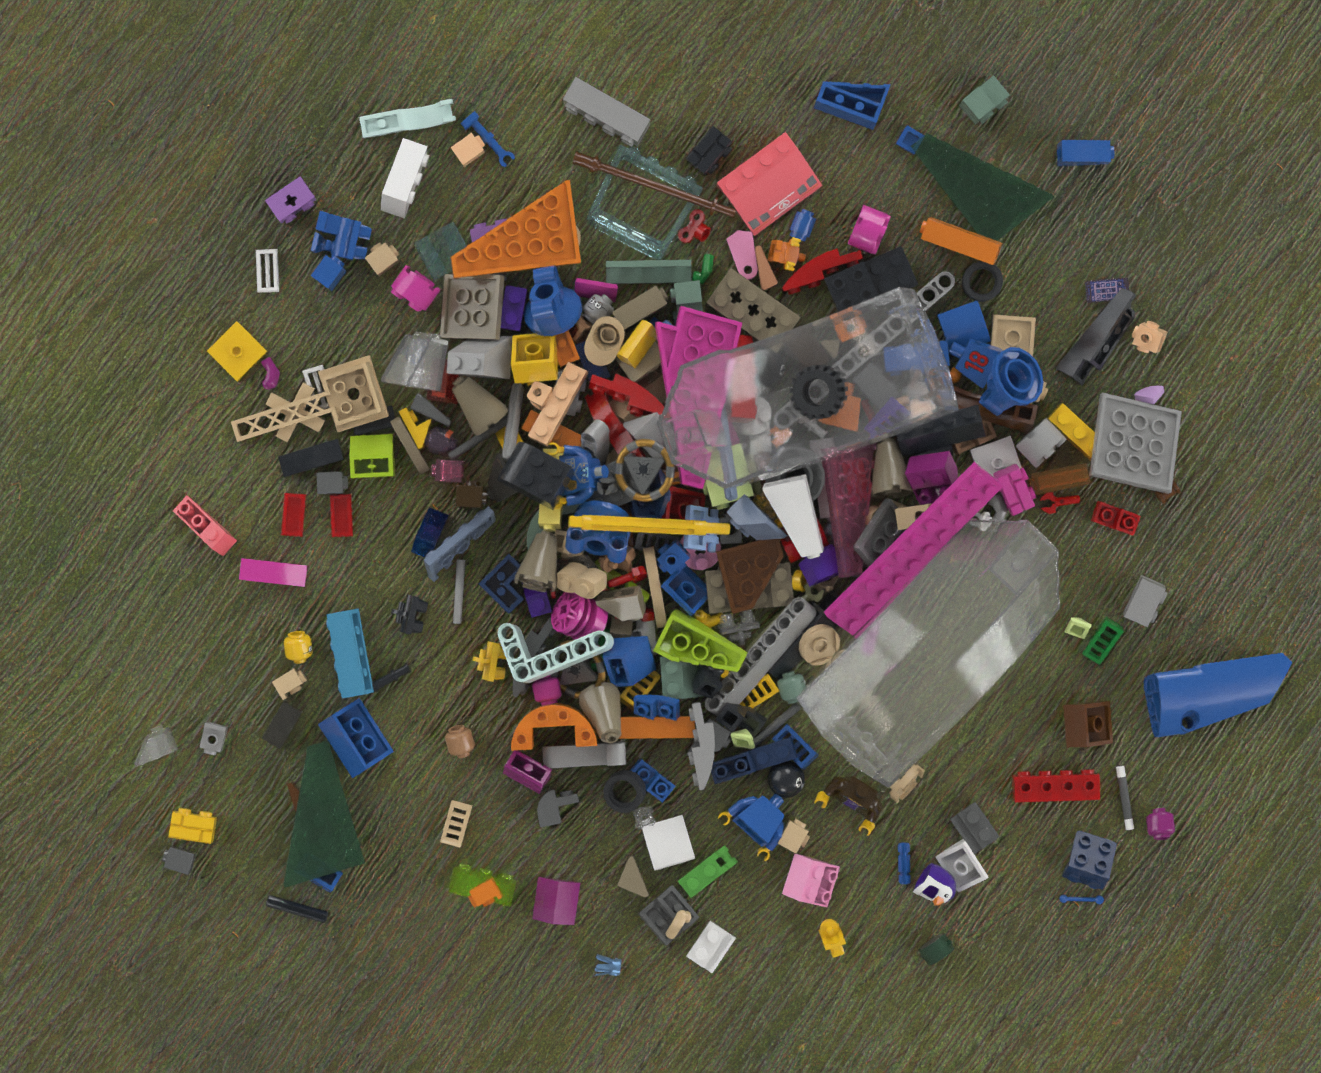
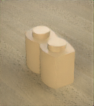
M571 562L557 573V588L567 593L575 592L583 598L592 599L606 588L607 574L597 568L588 569L583 564Z

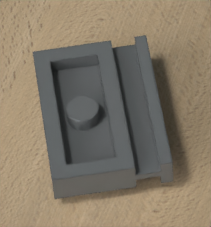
M973 802L950 818L974 855L1000 837L976 802Z

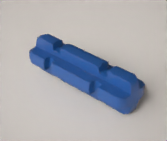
M907 842L898 843V852H900V855H898L899 883L910 884V855L908 854L910 852V845Z

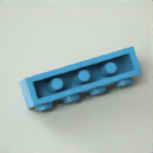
M359 608L327 614L326 625L330 631V647L334 653V668L338 674V690L342 698L373 693Z

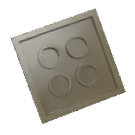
M445 274L440 338L500 340L504 276L480 275L453 279V274Z

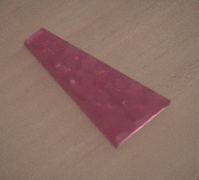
M877 442L820 451L822 466L825 471V486L839 578L862 574L863 559L854 550L853 546L866 528L865 519L869 514L872 482L870 481L871 469H874L875 463L873 461V451L876 450Z

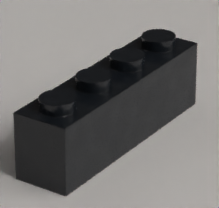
M978 405L895 425L902 456L986 437Z

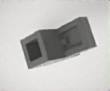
M555 788L547 791L541 797L537 808L540 827L560 824L562 821L559 806L578 803V792L573 793L572 790L560 792V796H556Z

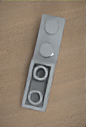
M696 702L692 703L689 715L690 720L696 723V729L693 730L694 741L699 742L700 745L691 747L692 752H688L690 765L695 764L696 773L692 774L694 786L699 785V790H704L712 770L715 735L713 721L704 723L701 703Z

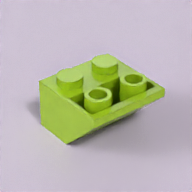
M393 434L350 436V476L352 479L395 477Z

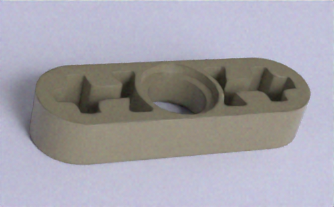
M400 416L391 420L392 427L420 475L430 470Z

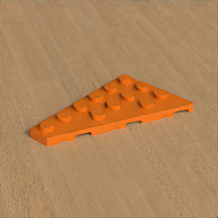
M570 180L564 181L451 256L453 279L530 270L554 265L580 264L581 259Z

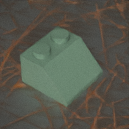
M660 656L663 696L675 699L702 696L693 693V680L696 672L702 665L671 661Z

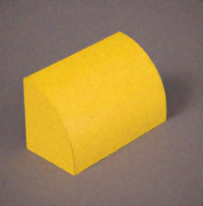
M641 320L617 353V358L635 369L657 339L655 327L651 323Z

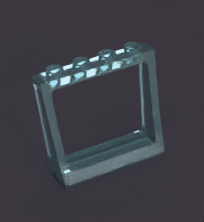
M620 145L611 163V166L617 168L620 161L626 160L681 190L696 196H700L703 187L696 184L697 181L690 176L684 178L678 175V171L673 167L667 166L664 168L659 165V161L651 156L645 158L634 147L626 148ZM606 174L585 223L656 260H662L694 204L686 203L666 239L660 241L599 208L613 178V175Z

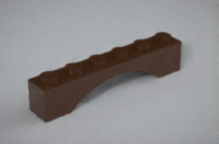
M915 369L911 377L906 397L911 399L930 401L935 406L951 411L978 405L982 420L1025 433H1029L1038 406L1033 404L1026 406L1014 405L996 416L979 403L982 395L960 389L936 375Z

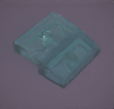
M454 222L416 241L414 246L433 281L445 274L452 272L450 257L464 249L466 244Z

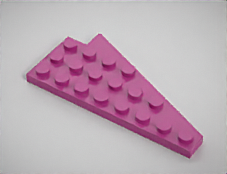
M680 306L675 326L657 321L655 323V330L680 483L703 489L742 322Z

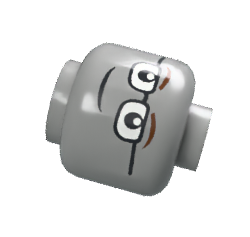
M594 294L583 306V317L593 325L599 318L611 316L614 311L611 306L613 301L605 294L602 296Z

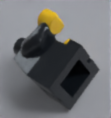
M702 665L696 672L693 680V693L712 699L717 694L716 692H719L723 687L719 677L725 678L729 671Z

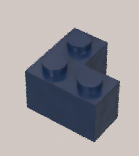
M508 554L479 583L508 614L525 599L510 584L521 565L511 554Z

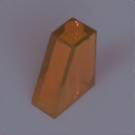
M1087 463L1031 474L1032 478L1029 479V484L1033 491H1035V495L1091 484Z

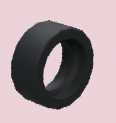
M983 261L970 265L962 276L964 293L970 299L978 300V302L992 300L1000 293L1003 286V276L1000 269L995 264L991 265ZM986 269L993 274L995 285L989 293L979 294L971 288L970 277L976 270Z
M620 770L615 772L605 783L603 789L604 799L613 810L620 813H628L634 811L642 803L646 795V786L643 779L637 773L630 770ZM625 780L634 786L637 795L632 802L620 801L615 796L613 786L617 781Z

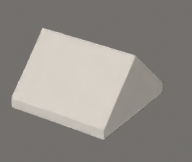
M964 839L936 856L941 867L948 870L955 878L956 890L958 892L988 878V875Z

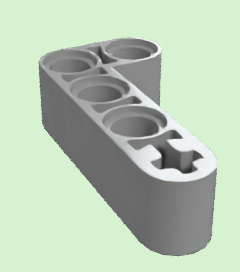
M624 741L614 743L603 742L598 743L597 746L576 747V744L542 747L543 766L548 768L626 764Z

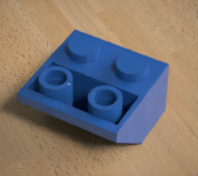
M648 636L613 638V647L603 653V660L610 682L617 687L633 686L656 670L657 667Z

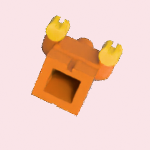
M794 237L788 243L772 240L767 261L783 264L785 270L794 271L795 268L793 267L797 264V261L804 262L806 254L799 253V242L801 240Z

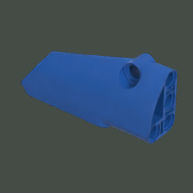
M1283 653L1201 664L1193 668L1153 673L1146 676L1143 685L1154 736L1183 735L1270 703L1285 678L1292 661ZM1183 719L1187 721V728L1182 725Z

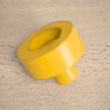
M796 570L791 575L793 590L804 592V586L807 584V581L802 571Z

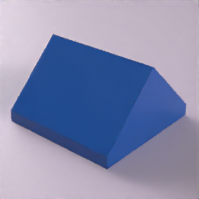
M688 566L679 573L675 571L661 585L690 616L708 599L706 584Z

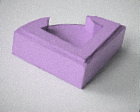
M1149 386L1134 394L1135 400L1155 404L1164 393V387Z

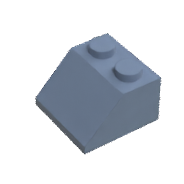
M745 494L727 511L728 515L732 518L730 523L747 538L751 535L756 540L782 539L787 536L770 516Z

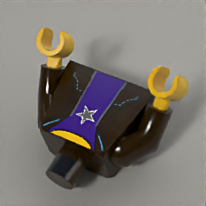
M854 776L835 777L824 791L818 792L814 802L816 804L817 801H822L821 808H825L829 798L834 797L863 815L867 819L863 821L859 831L862 828H866L868 830L867 836L875 828L874 823L883 808L881 801L877 798L878 791Z

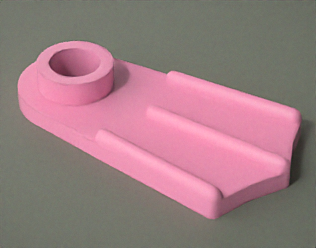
M737 230L726 240L739 274L750 280L758 273L753 233ZM747 266L752 267L750 274H746L744 271Z

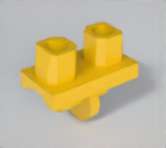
M488 641L487 649H480L479 657L473 656L472 661L478 662L477 670L483 671L482 679L494 682V679L505 678V668L497 667L498 658L506 659L503 648L499 643Z
M826 919L821 923L819 930L825 950L830 949L833 958L845 954L842 945L846 944L839 923L832 919Z

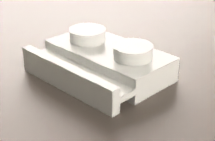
M710 920L686 957L710 973H713L736 937Z

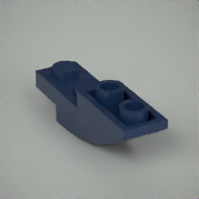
M789 737L713 762L711 773L715 784L796 759L798 756L792 738Z

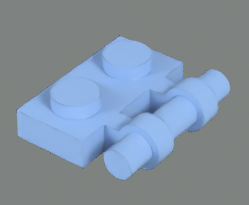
M693 505L686 506L685 520L720 523L717 509H710L709 517V508ZM684 535L683 548L704 551L706 550V544H708L707 552H716V544H719V537L717 535Z

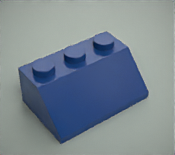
M360 698L318 724L352 778L394 752Z

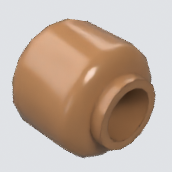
M456 725L448 729V733L445 735L448 752L458 758L469 756L475 747L471 730L464 725Z

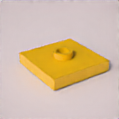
M238 321L207 350L237 382L268 352Z

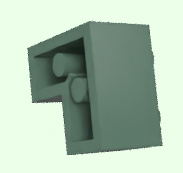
M993 75L964 98L959 106L975 125L979 121L983 124L994 114L992 110L997 108L999 111L1008 103L1006 99L1010 94Z
M700 280L674 283V288L670 289L671 303H676L677 311H673V321L676 324L680 306L702 312L703 309Z

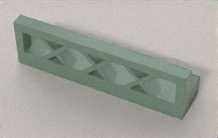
M691 260L606 261V283L663 284L692 281Z

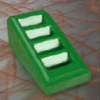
M1106 616L1082 654L1100 665L1124 632V628ZM1108 626L1116 632L1113 634L1105 628ZM1103 633L1110 638V641H1107L1100 635ZM1096 641H1099L1100 643L1105 645V649L1097 645ZM1093 647L1094 649L1099 651L1101 655L1098 656L1097 654L1090 651L1091 648Z

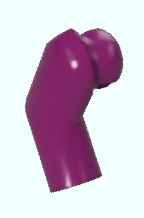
M268 357L261 362L267 371L265 380L262 381V386L266 390L275 388L280 376L278 368L272 359Z

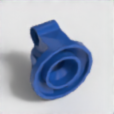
M555 265L533 269L535 285L531 289L530 300L526 304L523 313L527 327L533 333L540 336H555L566 332L580 319L583 309L580 297L574 290L563 286Z
M1010 347L999 352L993 360L992 372L987 379L988 389L982 394L979 403L998 416L1004 410L1014 405L1026 406L1036 401L1042 393L1044 383L1042 371L1037 361L1029 352L1021 348Z
M595 500L582 503L576 508L574 516L630 517L626 511L617 505ZM569 528L566 534L565 548L572 554H578L585 550L593 555H607L611 562L621 563L626 559L631 532Z

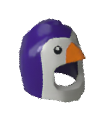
M930 863L918 878L913 893L933 901L935 906L947 903L956 893L955 878L948 870Z

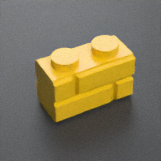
M179 808L178 811L172 813L169 838L212 844L217 817H212L211 812L200 811L199 814H193L191 809Z

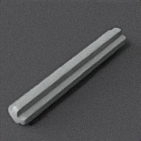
M514 383L511 388L502 458L505 461H508L517 443L524 386L521 383Z

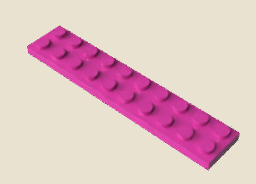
M974 462L824 611L825 615L851 635H854L1004 486Z

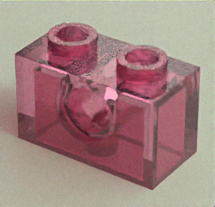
M436 460V464H432V477H435L437 482L463 483L464 462Z

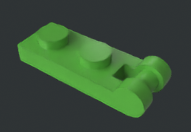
M723 845L678 880L690 898L738 862L735 857H731L728 853L729 849L726 845ZM719 857L725 862L722 866L716 861Z

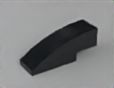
M339 439L278 457L284 477L345 460Z

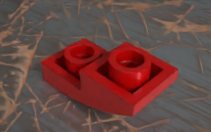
M1097 501L1090 521L1134 536L1141 516Z

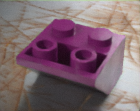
M950 451L912 456L909 458L905 472L920 505L934 503L958 479L957 466Z

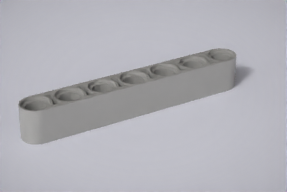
M802 597L793 599L749 649L739 672L730 671L722 680L723 687L719 692H716L717 694L712 699H706L705 708L718 717L727 703L739 705L816 616L815 607Z

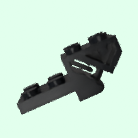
M902 246L824 278L840 318L864 310L918 286Z

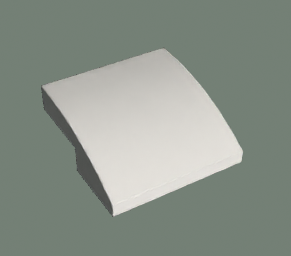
M683 815L642 827L654 871L695 859Z

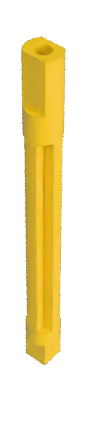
M582 515L569 516L568 527L581 528L582 530L702 536L706 534H730V523H709L701 520Z

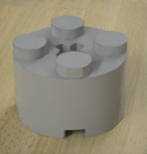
M1045 418L1020 440L1016 447L1036 468L1055 452L1056 446L1058 448L1067 439L1050 420Z

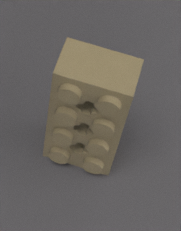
M730 268L706 302L708 307L724 318L742 322V331L774 352H777L801 318L732 268ZM737 293L740 295L739 299L741 302L734 304L731 302L732 297L730 295ZM756 306L759 314L757 316L755 314L750 316L748 307ZM767 318L769 320L770 318H773L775 320L774 324L776 325V327L773 328L771 326L770 329L767 328V322L765 320Z

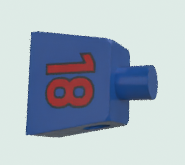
M969 339L965 347L953 342L949 349V354L959 358L955 368L979 387L983 388L989 374L992 372L993 360L1002 349Z

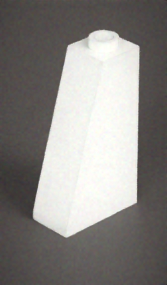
M806 474L764 483L763 492L800 556H807L808 559L819 557L820 553H823L824 547Z

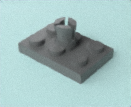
M630 453L627 455L637 457L635 453ZM624 460V479L629 487L640 493ZM616 461L606 465L609 471L608 477L599 480L601 482L597 483V490L594 491V494L587 502L594 500L605 501L620 507L634 500L621 490L616 481ZM649 487V489L647 490V492H646L645 494H648V493L651 492L650 487Z
M884 499L867 527L860 531L862 534L853 546L854 550L868 566L906 530H898L895 509L898 507L891 499Z

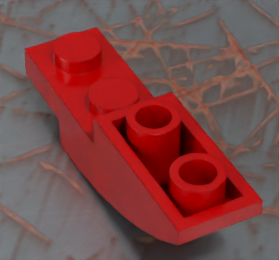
M838 248L817 256L803 265L788 279L782 287V292L788 291V295L800 292V288L807 285L809 289L820 286V281L824 280V271L827 274L839 271L838 267L846 265L847 268L859 264V261L863 259L861 250L840 256Z
M615 374L613 381L592 375L589 389H592L593 393L612 396L618 402L627 401L626 410L636 417L657 412L666 423L668 422L669 412L664 405L639 384L618 374Z

